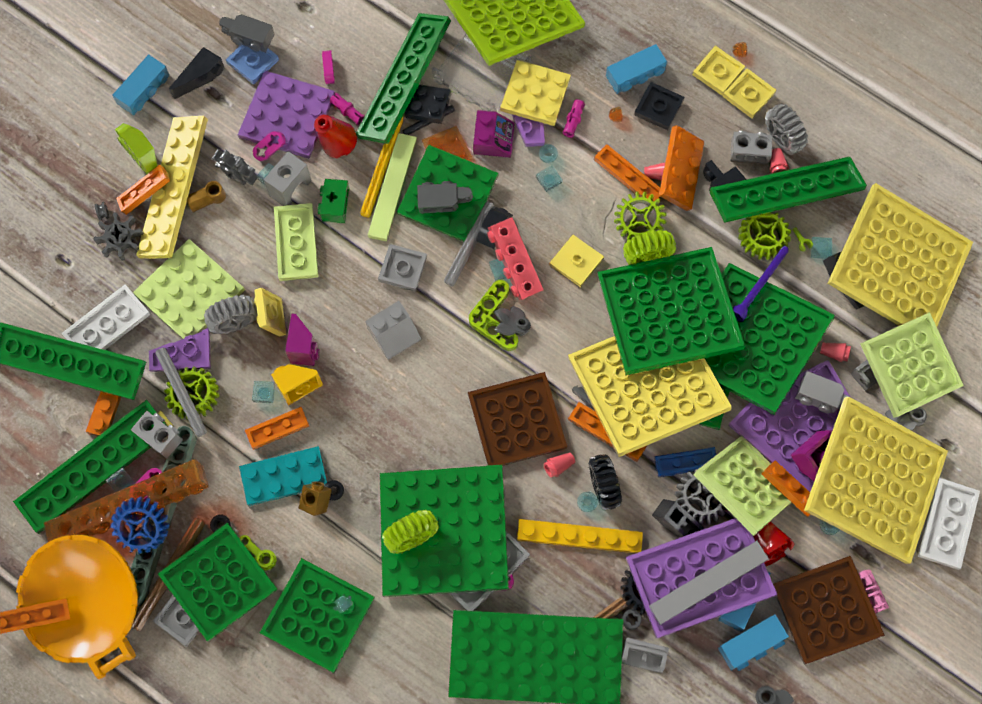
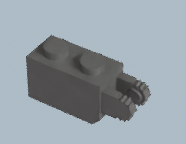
M243 14L236 16L235 20L225 16L219 19V25L222 27L221 31L230 36L235 44L250 47L257 52L266 53L275 35L271 24Z
M444 181L441 184L425 182L422 185H417L418 209L420 213L455 212L458 209V203L470 202L473 199L471 188L457 187V184L451 181Z

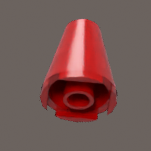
M325 114L316 118L314 128L321 147L327 155L333 158H340V156L349 155L354 150L357 137L352 125Z
M771 521L753 536L755 542L758 541L769 558L764 562L766 567L786 556L784 551L787 548L791 551L795 545L792 539Z

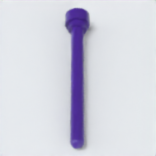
M783 246L743 302L733 307L738 322H743L748 316V307L789 252L788 247Z

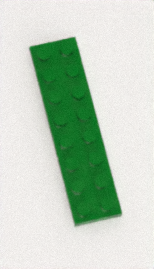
M418 13L356 132L358 139L389 144L451 23L449 16Z
M851 156L712 187L709 193L724 223L864 191L867 185Z
M0 322V364L135 400L147 363L146 361Z
M147 399L13 501L37 534L44 531L151 448L148 443L131 431L146 411L152 415L157 413ZM154 424L149 426L148 431L153 429Z

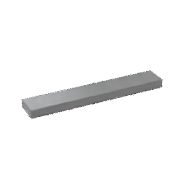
M758 541L649 605V609L659 625L756 568L769 558Z

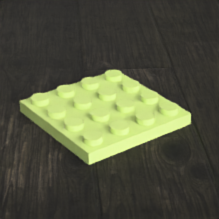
M188 239L173 254L172 258H168L133 294L178 336L184 339L186 336L195 335L207 328L204 314L209 309V306L222 299L234 297L235 295L239 296L245 289L196 244Z
M930 312L860 343L894 418L964 386Z
M742 436L693 474L753 536L792 503L761 475L771 463Z

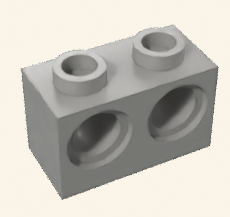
M746 131L734 132L731 140L730 161L769 164L772 156V135H767L766 133L754 134ZM738 144H743L746 147H740ZM757 146H763L765 149H760Z
M146 411L131 431L167 459L183 440L178 436L180 431L171 424L168 427L164 425L163 422L165 420L157 413L152 415ZM154 424L153 429L148 431L149 426ZM169 436L168 440L162 443L164 437Z

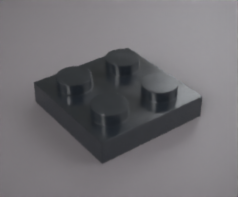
M650 82L634 115L665 130H669L685 97Z
M418 85L405 111V117L442 124L452 95L451 90Z

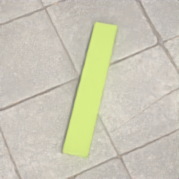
M398 133L369 228V238L387 242L417 137Z

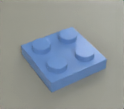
M244 45L239 46L226 59V63L253 85L262 77L265 71H268L279 61V57L269 48L264 53L254 51Z

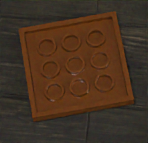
M545 372L468 392L488 466H505L567 449L566 440Z
M851 556L773 583L777 593L776 598L804 665L885 636Z

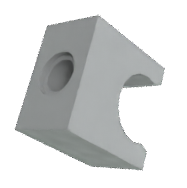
M289 151L263 179L269 196L283 206L292 204L291 196L300 183L308 186L312 181L307 164ZM290 174L288 178H283L284 175Z

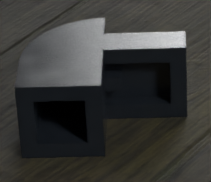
M712 160L705 164L703 170L705 179L711 182L709 191L712 187L747 180L736 166L723 174Z
M491 208L482 223L476 241L494 249L496 247L495 243H491L487 232H489L488 227L513 217V214L503 208Z

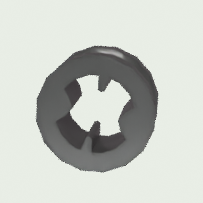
M102 202L101 205L96 203L95 211L99 221L104 217L108 219L109 211L106 203Z
M628 610L622 617L623 626L628 630L637 629L641 623V616L637 611ZM629 614H632L633 618H637V621L634 622L635 625L626 622Z

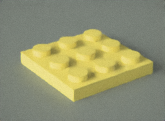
M517 60L500 111L555 126L571 75Z

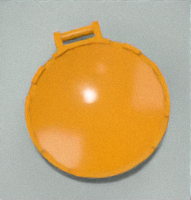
M87 535L59 537L40 547L29 558L23 574L19 577L16 593H18V606H16V609L67 598L71 619L23 629L30 642L39 651L45 652L57 661L88 663L95 677L99 680L121 663L135 658L136 654L126 636L135 619L138 596L133 573L124 557L105 541ZM119 647L122 653L102 665L100 659Z

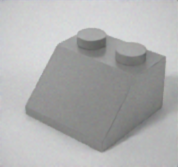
M400 301L365 321L368 331L388 360L422 340Z

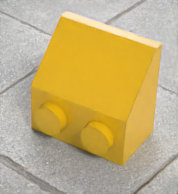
M288 364L286 366H279L271 374L288 406L323 386L317 370Z

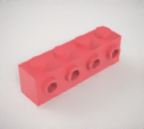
M508 218L488 227V238L491 243H495L497 248L495 254L498 260L504 264L503 272L507 280H511L513 285L511 286V291L514 297L523 300L543 291V287L513 218Z

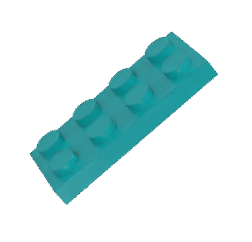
M319 446L239 466L248 507L302 493L303 485L311 484L313 481L322 482L324 485L327 483Z

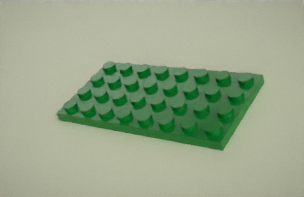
M453 610L448 697L564 704H620L623 619Z

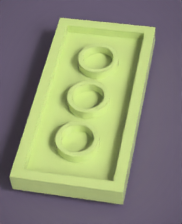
M313 204L274 207L279 281L318 278Z

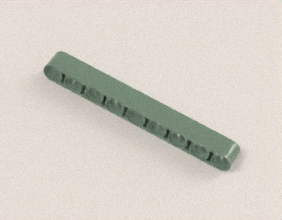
M187 426L177 429L180 431L178 433L180 438L185 434H190V438L187 441H182L166 459L152 505L158 502L157 509L164 508L165 515H168V519L165 522L169 523V527L197 442L196 435ZM184 453V457L181 460H175L177 454ZM178 472V476L174 480H169L171 473ZM171 491L170 498L163 500L164 493ZM150 517V518H149V521H150V523L154 526V529L156 530L155 523H154L153 519ZM164 542L162 544L159 543L157 549L151 548L152 556L147 560H144L146 552L144 549L140 554L136 551L131 571L136 582L137 591H139L137 606H141L148 596ZM144 570L146 572L145 577L138 580V573Z

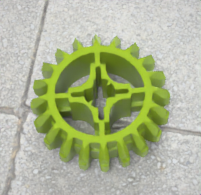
M635 192L636 198H632V195L628 194L629 201L627 202L626 199L622 198L621 201L624 206L617 205L621 212H614L615 216L620 217L615 219L614 223L620 224L616 229L617 231L623 230L620 234L621 237L628 234L627 241L632 239V237L643 234L631 231L638 226L646 228L648 230L646 232H651L652 230L664 231L660 224H666V220L661 218L666 217L667 214L660 211L665 207L664 205L657 206L660 203L659 198L653 202V194L649 198H646V192H643L642 197H639V192ZM638 203L649 205L641 210L633 207V205ZM627 210L633 215V219L628 226L624 222ZM653 210L657 214L654 226L648 221V217ZM636 214H644L645 223L644 221L637 222Z
M769 212L742 220L741 227L738 230L740 233L738 240H742L740 243L741 247L746 246L745 253L752 252L751 258L756 254L759 260L763 256H765L766 260H769L770 256L775 258L783 246H789L788 243L791 241L789 236L791 229H787L789 222L783 223L785 218L784 216L778 218V212L774 215ZM750 228L754 230L753 233L756 235L754 240L750 235ZM775 229L779 234V242L774 235Z
M652 230L651 232L639 234L624 244V258H626L628 265L672 256L676 250L675 239L671 232L665 230Z
M194 366L191 371L188 367H185L184 373L177 370L185 388L196 394V396L191 394L189 396L193 403L198 404L195 406L198 414L206 417L205 411L207 409L213 412L211 404L217 405V401L214 398L219 397V393L216 392L219 390V386L215 384L217 382L216 379L211 378V373H205L203 368H200L198 371ZM195 380V381H194L193 383H191V384H187V383H186V382H188V381ZM167 382L166 385L169 388L164 389V393L167 394L164 399L166 402H169L167 407L172 409L174 415L179 413V418L183 419L186 414L180 402H177V396L170 382ZM207 385V394L203 399L201 393L204 390L203 387Z
M423 510L412 513L388 527L383 533V542L391 553L398 554L406 550L409 551L427 541L430 537H433L438 531V522L431 511Z

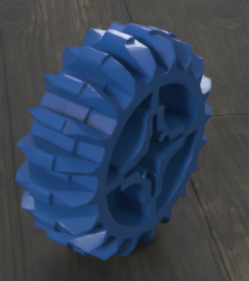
M138 497L137 501L134 498H130L128 503L124 501L121 507L116 508V514H113L111 518L114 522L111 523L110 528L115 529L112 532V536H118L116 543H124L122 549L129 546L130 553L134 549H137L139 554L142 553L143 549L148 553L151 551V548L157 549L159 543L162 544L164 542V537L168 534L166 529H168L169 523L165 522L168 519V515H162L164 508H156L158 502L152 505L150 504V498H147L145 502H143L142 497ZM132 512H142V513H144V514L138 515V514L132 513ZM150 517L153 519V521H154V523H155L156 530L154 529V526H153V525L150 523V521H149V518H150ZM145 520L142 526L139 527L136 531L135 529L137 528L138 524H141V522ZM124 521L127 522L126 525L129 526L130 533L127 531Z

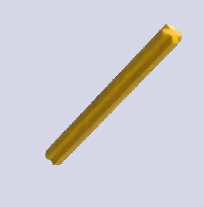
M403 117L389 144L384 143L360 211L363 217H371L398 133L403 123Z

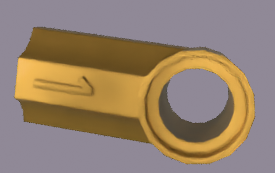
M211 181L207 183L205 188L189 194L187 203L191 211L195 212L213 203H222L226 199V192L219 182ZM215 190H219L216 195H212Z

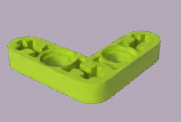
M497 280L470 312L469 324L473 329L502 349L513 351L518 346L516 334L511 336L504 335L508 340L513 338L514 344L509 343L506 345V340L501 337L502 334L491 335L488 333L489 327H497L500 324L492 316L509 295V284L504 280ZM503 286L505 292L500 291L496 298L497 287L501 288ZM491 300L495 305L493 308L487 309L483 305L484 302ZM481 310H482V311H483V314H482V316H481V321H482V322L477 321L476 323H474V318H473V317L478 318L479 315L481 314Z

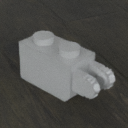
M807 371L802 378L795 399H798L804 405L816 406L824 413H834L836 410L840 411L844 398L850 396L843 394L844 388L842 384Z

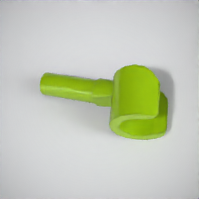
M797 227L792 229L800 242V251H806L804 243L810 249L813 247V242L810 239H804Z

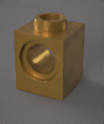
M318 481L303 485L298 509L313 516L326 513L332 489L325 487L322 482Z

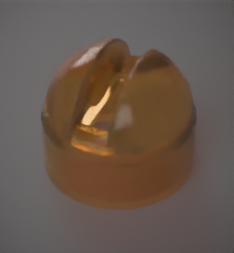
M746 42L736 43L733 46V55L736 57H746Z
M615 107L609 111L611 121L622 122L621 107Z

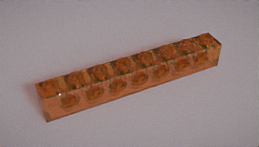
M193 459L46 521L44 526L48 542L68 535L94 536L108 532L111 523L114 522L111 518L113 514H116V508L121 507L124 501L128 503L130 498H134L137 501L138 497H142L144 501V498L148 496L150 504L153 505L155 502H158L156 508L159 509L164 508L167 504L180 502L189 495L199 494L203 489L209 487L204 467L200 462ZM132 512V513H136V514H138V515L144 514V513H142V512Z

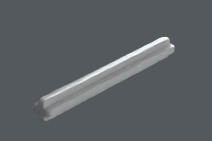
M488 201L485 203L477 221L470 230L444 279L447 285H455L477 243L476 240L486 215L491 208L495 209L493 203Z
M166 348L158 349L156 355L197 437L205 435L207 430Z

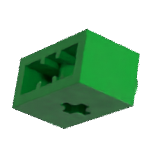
M325 179L324 185H321L320 197H322V203H318L317 212L321 216L322 222L345 223L350 190L348 180Z

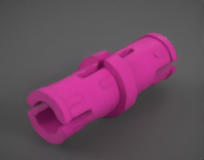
M335 93L336 97L332 96L330 98L331 104L336 106L343 116H347L356 125H360L365 116L355 109L351 102H347L338 93Z
M574 100L572 109L567 114V122L562 132L566 137H574L576 128L581 122V114L585 107L582 100Z

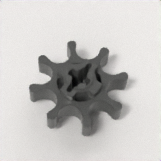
M226 149L223 153L217 150L212 157L216 161L215 166L217 168H221L228 178L240 181L242 185L248 182L253 186L258 176L253 174L255 169L249 167L243 158L232 153L230 154Z
M113 213L114 222L111 225H105L102 221L98 222V225L101 229L105 230V233L100 237H94L93 240L97 245L101 243L107 244L106 248L102 250L105 258L112 251H118L120 260L124 261V251L127 248H133L137 252L139 247L133 243V240L144 233L141 228L137 230L131 229L132 225L136 223L132 215L126 222H119L120 217L117 213Z

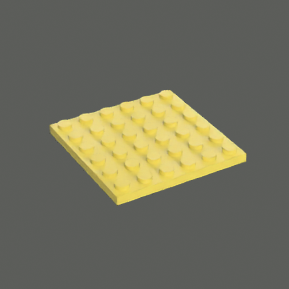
M875 183L868 193L827 284L898 326L930 312L937 327L973 241Z
M615 336L568 355L569 361L618 457L728 412L732 408L705 358L625 376Z
M845 397L804 511L905 564H911L948 450L851 397Z

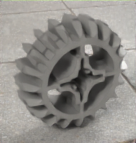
M786 104L774 106L766 113L765 124L767 125V130L772 135L776 145L784 150L786 154L792 155L801 151L806 146L808 135L803 126L804 123L801 122L796 111H793Z
M235 295L209 306V309L205 311L204 320L210 332L214 334H228L252 324L258 316L257 307L250 296Z
M691 472L687 473V478H681L682 484L678 483L676 486L680 490L675 492V496L679 497L676 502L682 504L681 507L694 519L697 518L699 524L702 525L704 519L707 524H710L711 518L717 522L719 520L718 515L721 517L725 515L723 510L727 509L720 501L714 510L709 511V501L714 500L716 497ZM696 483V493L686 496L687 488ZM700 493L707 496L705 501L699 498ZM690 504H697L701 511L694 509Z

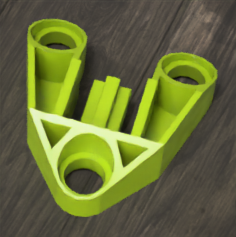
M125 123L115 129L119 136L117 139L146 174L157 167L154 147L142 131Z

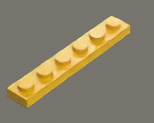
M519 519L517 541L627 553L641 552L643 532L525 519Z

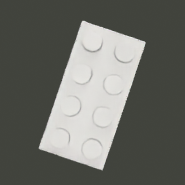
M123 285L62 332V335L69 341L106 350L151 314L126 285Z
M939 478L918 557L957 570L961 569L980 494L979 490Z

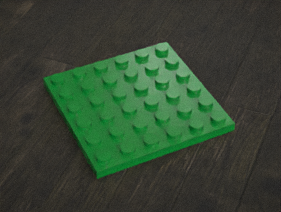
M712 247L597 272L625 376L744 350L745 344Z
M728 263L721 275L732 308L743 302L759 280V277ZM766 282L748 307V316L743 322L737 321L745 344L744 350L708 357L705 360L720 387L775 415L835 319V315Z
M502 465L380 473L383 597L509 589ZM423 510L431 511L439 526L438 531L433 537H430L416 548L414 547L409 551L406 550L403 553H391L387 549L382 536L388 527L412 513Z

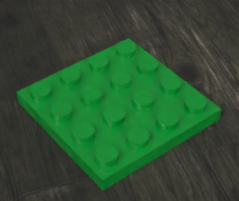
M428 145L397 214L464 242L487 202L499 174ZM444 181H451L456 183L457 187L471 188L473 193L472 201L458 203V209L455 212H419L417 185H422L425 182L441 184Z
M228 523L158 573L159 577L207 642L211 641L277 591L275 585Z
M301 558L259 633L335 673L375 597Z

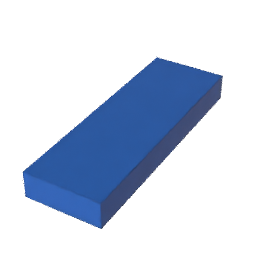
M715 447L655 456L658 477L694 472L717 454Z

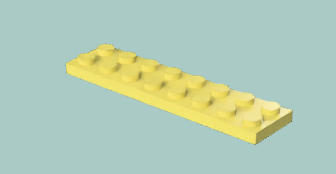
M205 116L173 118L161 162L170 181L152 195L143 228L144 234L141 236L139 250L136 254L141 259L172 258L208 122Z

